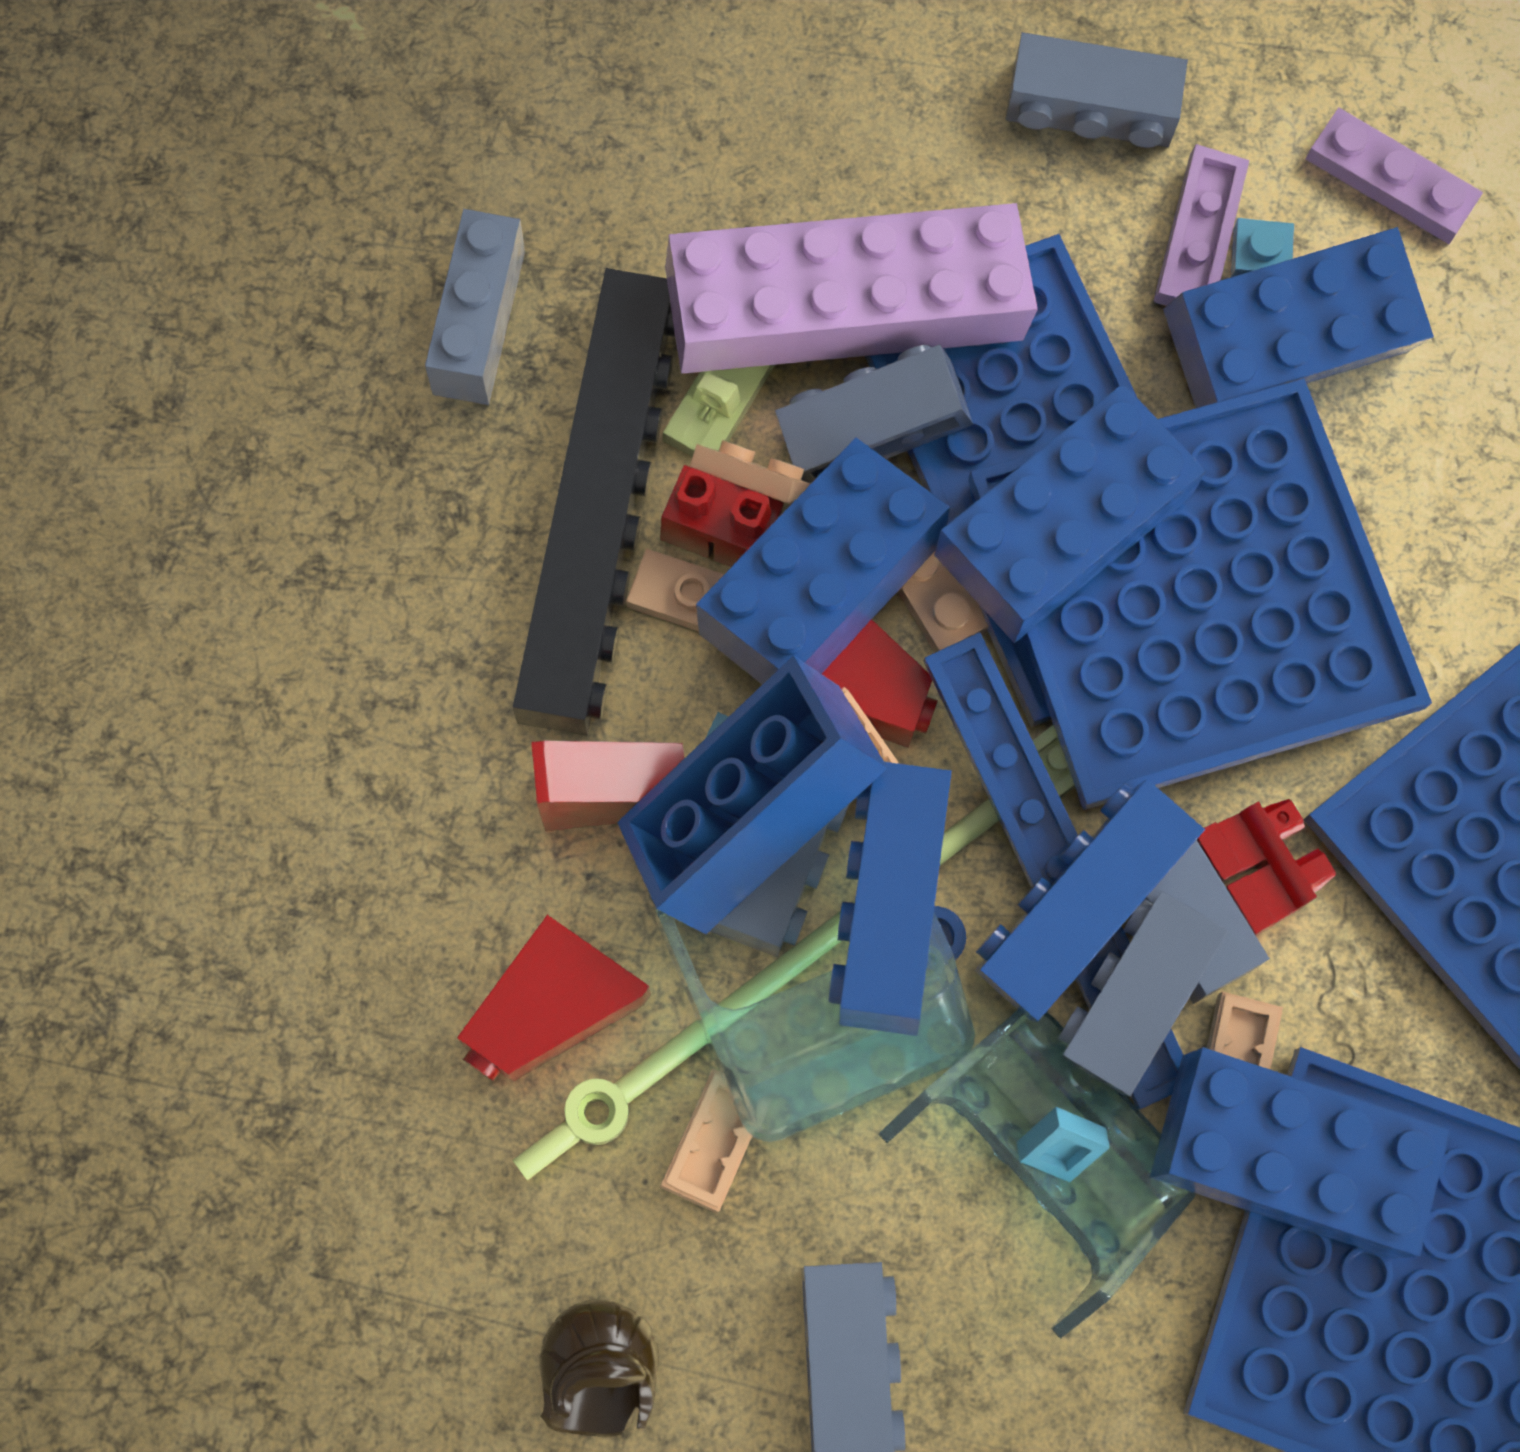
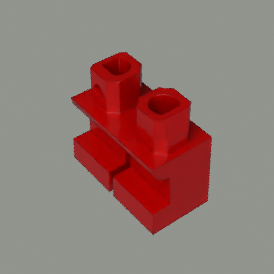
M684 465L661 516L660 540L709 559L714 547V561L732 567L781 516L784 502Z
M1290 799L1267 805L1264 808L1258 801L1230 818L1204 827L1205 831L1197 839V842L1224 885L1252 869H1257L1256 872L1250 875L1247 874L1226 886V889L1256 936L1304 908L1317 898L1315 893L1336 876V872L1328 858L1318 848L1295 860L1285 845V839L1305 828L1302 816Z

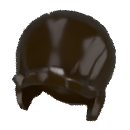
M592 1299L574 1304L563 1311L555 1319V1322L550 1325L543 1338L539 1357L544 1396V1408L540 1417L550 1429L557 1432L584 1436H618L632 1425L638 1410L636 1428L645 1429L652 1412L656 1394L655 1386L659 1365L658 1343L655 1342L656 1337L652 1334L653 1330L642 1316H637L634 1310L613 1301L609 1302L608 1300Z

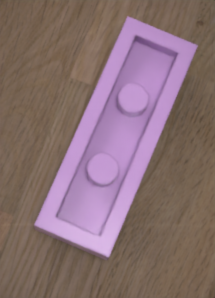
M1339 107L1306 157L1307 161L1447 244L1451 243L1483 194L1481 190Z
M1195 145L1189 156L1153 302L1167 306L1184 291L1221 281L1249 160L1201 145Z

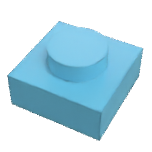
M1238 218L1233 228L1231 277L1293 259L1294 223Z
M1058 1107L1052 1109L1017 1141L1019 1161L1067 1182L1075 1179L1110 1148L1106 1127Z

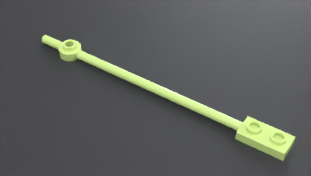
M1052 725L1035 738L1033 743L1059 797L1062 798L1075 788L1056 730L1054 725ZM989 798L944 832L940 866L999 821ZM841 911L616 1082L612 1083L604 1079H589L578 1084L567 1097L564 1110L566 1120L513 1159V1162L527 1181L580 1140L592 1145H602L616 1139L623 1132L628 1122V1104L841 942L837 940ZM594 1102H602L609 1108V1116L602 1124H592L585 1117L587 1107Z

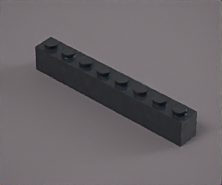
M605 268L513 703L517 724L588 736L591 718L602 719L607 696V684L600 683L599 678L603 661L613 662L619 634V627L610 626L614 605L623 607L625 605L630 571L621 570L625 550H636L640 532L641 516L632 515L636 495L647 496L652 462L644 461L647 441L657 443L662 422L663 409L654 407L658 388L668 390L672 373L673 355L665 354L668 336L675 337L667 278Z

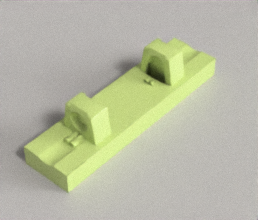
M775 365L699 372L663 431V442L692 457L697 444L719 451L722 440L730 441Z

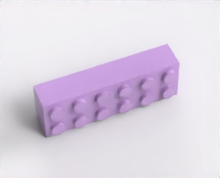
M1017 203L669 234L665 271L681 374L899 353L920 345L934 347L940 344L942 348L1022 341L1038 310Z

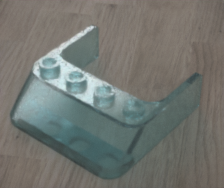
M655 908L657 926L740 1122L746 1131L758 1140L767 1142L783 1140L947 1069L966 1058L974 1045V1026L954 954L935 912L933 914L917 1036L839 1025L840 1004L828 1003L832 971L747 1007L738 1009L721 1007L711 1001L704 991L673 917Z
M1017 1010L925 1089L878 1135L888 1144L928 1107L937 1103L946 1104L954 1108L957 1113L965 1117L992 1147L998 1159L1016 1173L1033 1192L1042 1208L1051 1213L1077 1241L1082 1252L1088 1257L1092 1271L1089 1284L1051 1327V1330L1061 1339L1112 1298L1195 1198L1196 1193L1149 1178L1161 1133L1127 1097L1062 1058L1069 1045L1058 1039L1064 1028L1051 1014L1046 1012L1039 1021H1030ZM1055 1107L1106 1127L1110 1148L1071 1182L1062 1180L1019 1161L1017 1141Z

